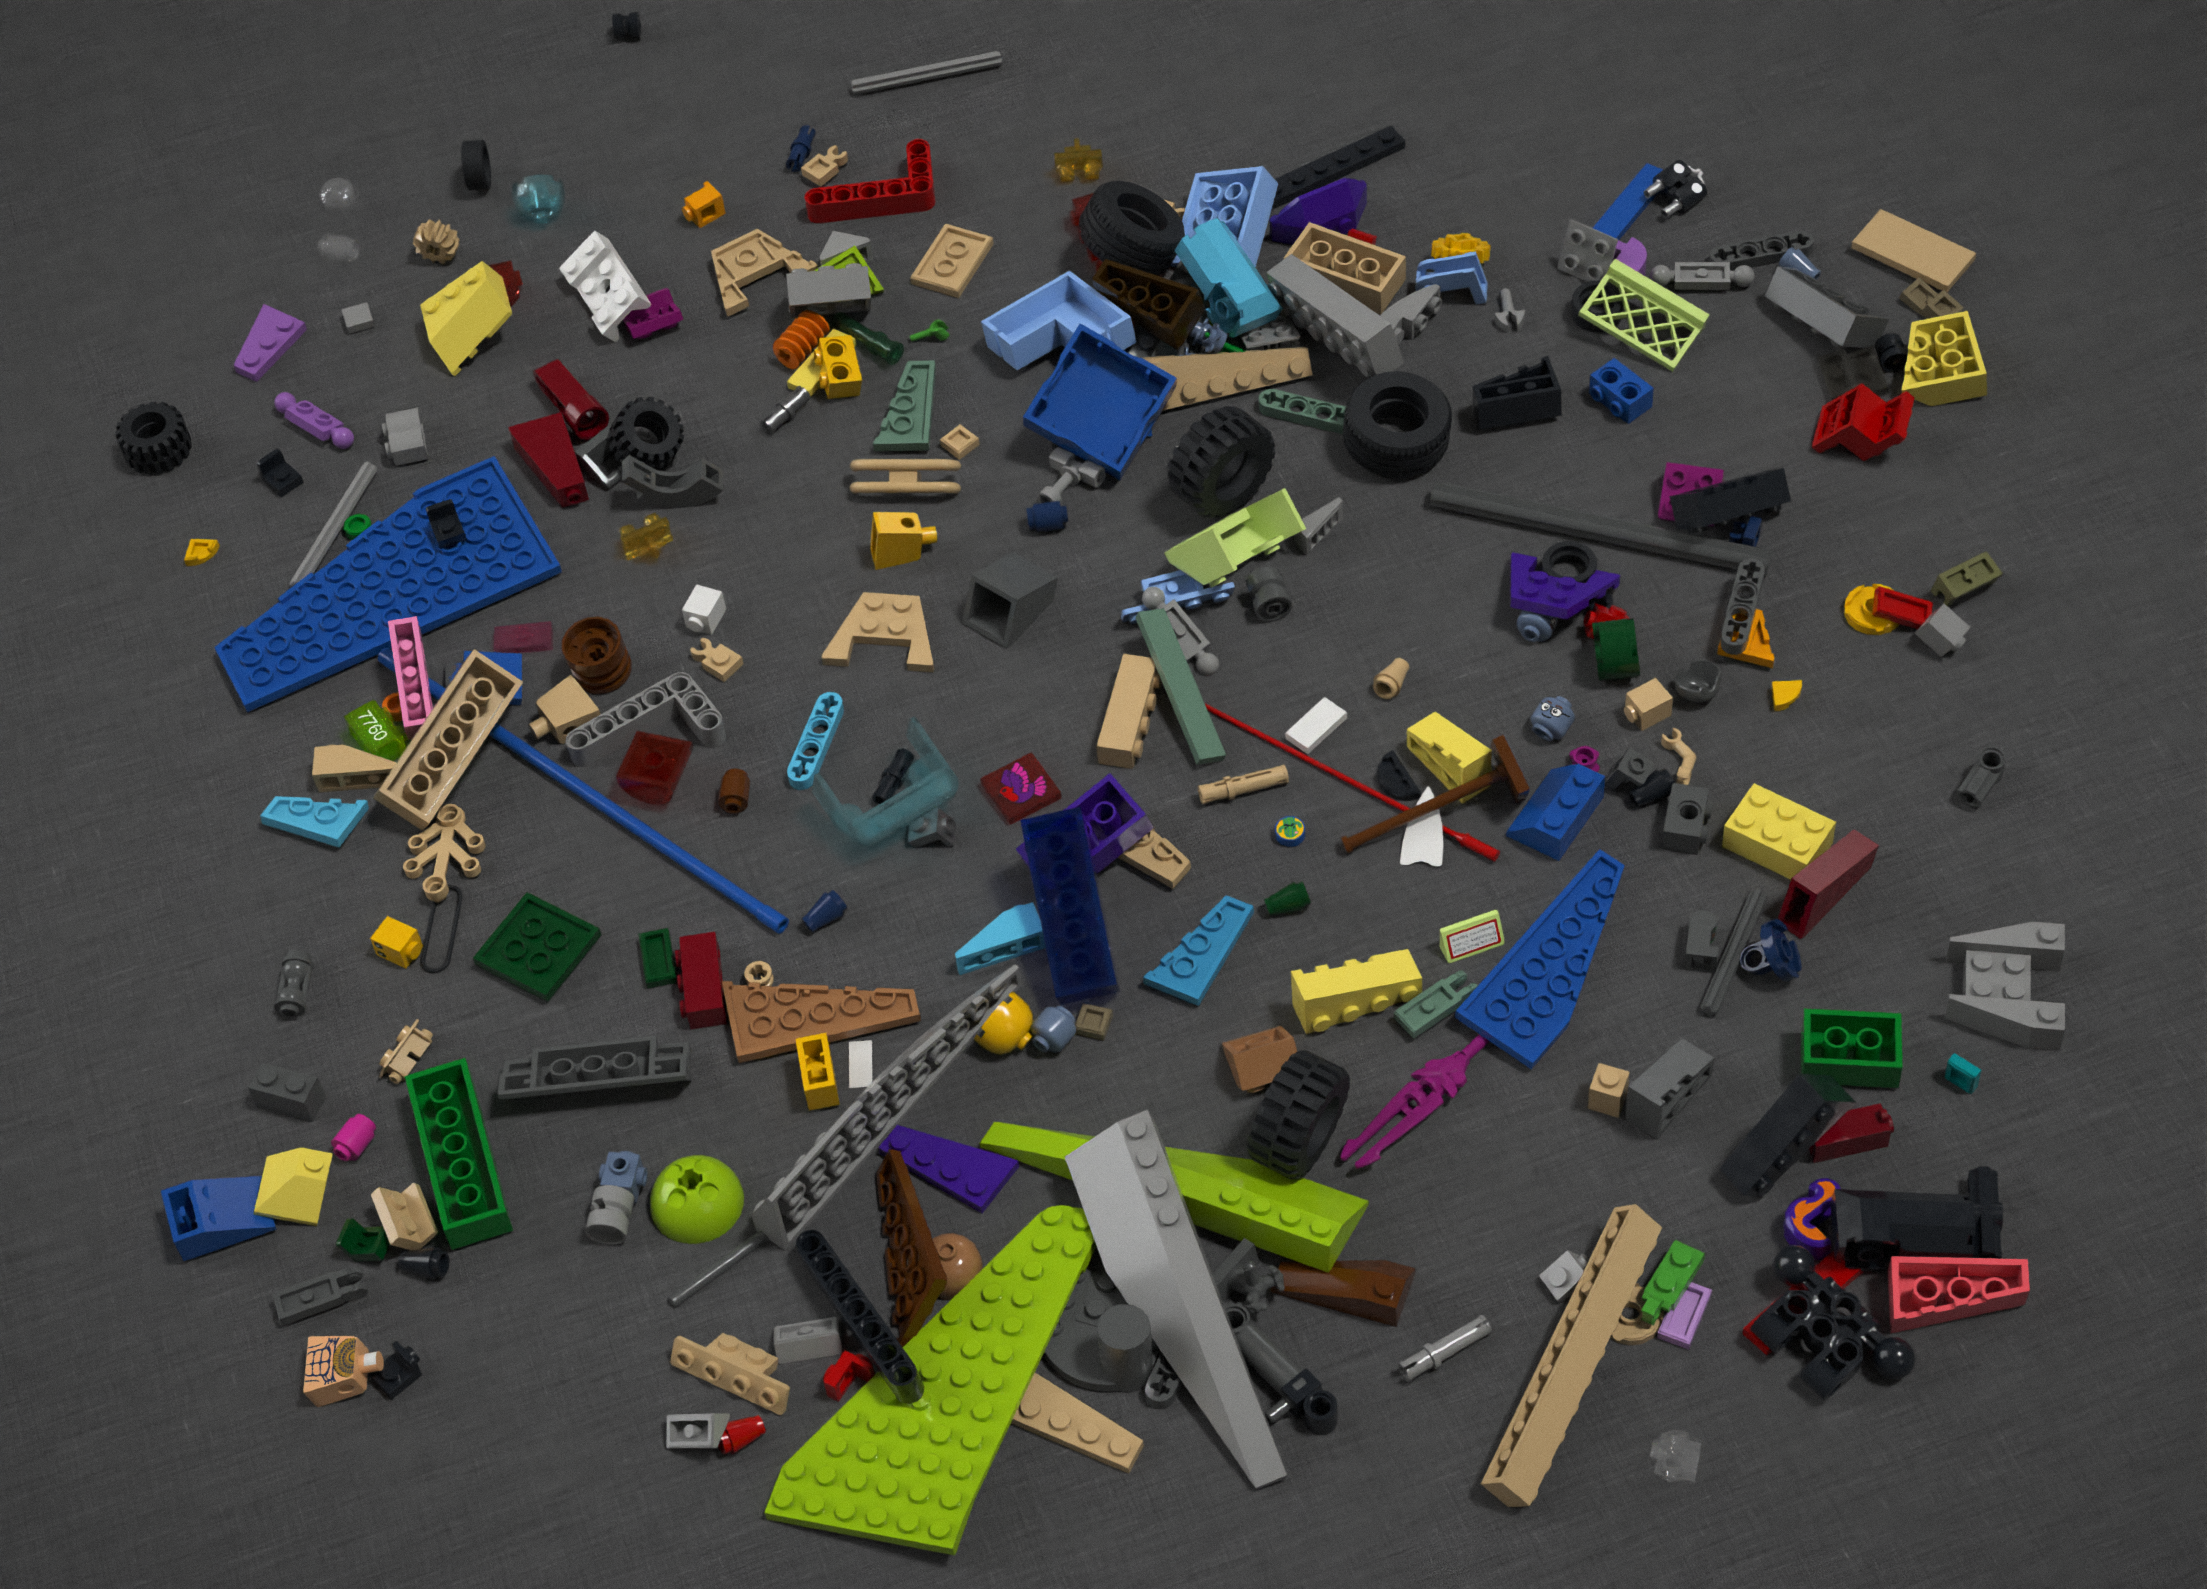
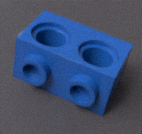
M1613 358L1590 374L1589 394L1595 401L1602 403L1614 416L1620 417L1627 424L1652 408L1654 388L1617 359Z

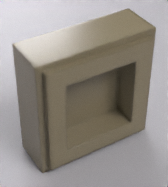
M1083 1003L1075 1024V1035L1104 1041L1113 1018V1010Z

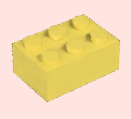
M1754 783L1724 825L1722 847L1791 880L1793 876L1831 847L1836 821Z

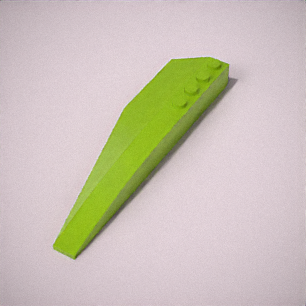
M994 1121L980 1141V1147L1073 1180L1065 1156L1095 1136ZM1165 1147L1193 1224L1239 1241L1245 1238L1254 1243L1258 1248L1328 1273L1369 1205L1368 1200L1305 1178L1289 1179L1251 1159Z

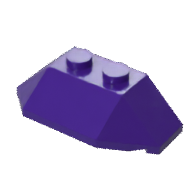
M1343 178L1296 197L1278 215H1274L1269 219L1271 240L1293 245L1309 222L1341 234H1347L1352 228L1356 229L1367 204L1366 182L1364 180L1358 181L1356 179Z

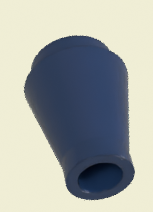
M832 889L829 893L824 892L810 911L802 918V921L813 933L818 928L844 916L843 912L848 907Z

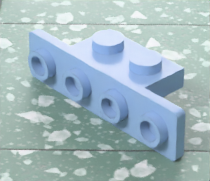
M1181 570L1141 580L1143 592L1149 587H1158L1164 592L1166 605L1174 599L1180 607L1185 606L1187 610L1201 606L1204 601L1213 599V602H1221L1227 600L1235 589L1234 582L1203 589L1201 583ZM1144 605L1124 609L1121 613L1122 622L1130 621V624L1137 623L1135 617L1138 612L1151 609Z

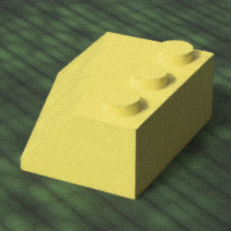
M483 261L470 268L466 273L420 305L429 342L454 376L462 370L459 365L468 356L472 359L478 352L476 347L485 337L491 338L512 315L503 277Z
M1968 311L1911 323L1902 393L1907 391L1915 397L1914 400L1928 406L1987 395V373Z

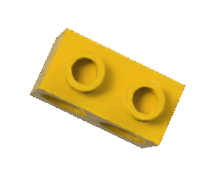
M852 335L819 338L818 349L814 350V362L816 366H820L819 383L821 389H825L827 399L860 396L862 377Z

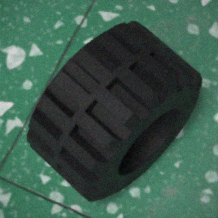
M642 397L636 398L634 402L632 400L629 401L620 410L609 429L608 441H612L609 447L611 451H616L614 456L616 460L623 461L630 455L660 471L663 467H666L680 449L681 443L684 440V435H682L684 426L679 424L681 420L679 414L674 415L672 413L674 408L671 406L667 408L664 406L665 402L660 399L658 402H655L654 397H647L645 401ZM634 427L649 429L656 436L658 444H649L641 440L637 436Z
M156 401L150 402L147 405L143 403L138 408L128 410L129 413L124 414L120 418L122 422L117 423V431H115L117 442L128 466L131 469L134 468L136 472L141 473L144 471L145 474L151 475L153 472L157 474L163 473L167 469L170 471L174 469L173 466L176 464L180 465L183 462L182 458H187L189 455L188 450L192 447L191 437L181 412L177 411L173 405L168 406L165 402L157 404Z

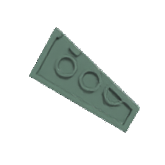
M935 360L907 362L897 386L896 396L890 402L888 415L883 419L880 426V434L874 440V451H922L930 449L936 376Z

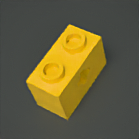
M821 1033L796 1038L803 1088L809 1111L840 1105L827 1034Z

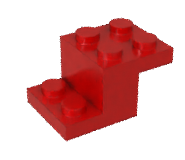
M1862 383L1822 406L1812 448L1820 454L1841 443L1862 461L1878 456L1884 450L1895 444H1900L1906 438L1915 397L1906 391L1885 402Z

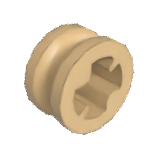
M755 961L750 963L745 969L744 976L747 985L749 982L761 983V986H772L774 977L770 965L766 962ZM758 973L764 974V977L761 976L760 980L754 979V976L758 977Z

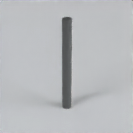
M762 1231L757 1232L669 1296L668 1300L675 1308L767 1242L769 1237Z

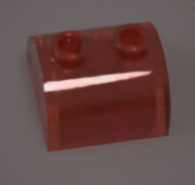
M637 731L616 775L619 786L630 796L645 803L665 804L669 802L693 752L692 742Z

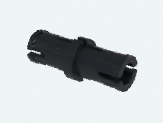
M898 749L889 767L885 768L881 774L882 780L872 795L873 801L877 804L889 806L896 789L903 785L906 771L915 758L907 749Z

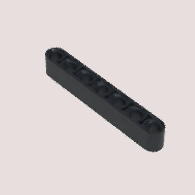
M807 1230L801 1233L796 1240V1248L805 1268L896 1398L905 1404L918 1401L923 1396L925 1387L913 1361L825 1237L817 1230Z

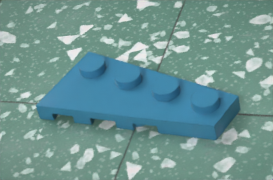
M1226 895L1200 920L1201 924L1192 933L1188 932L1181 939V944L1172 953L1168 952L1160 960L1161 964L1156 969L1150 970L1143 977V983L1199 1006L1254 914V906Z

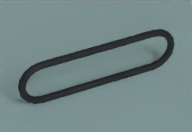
M448 885L449 889L455 890L458 893V900L446 961L438 968H429L425 963L437 903L432 901L421 955V966L427 972H440L451 961L463 898L462 891L455 885Z

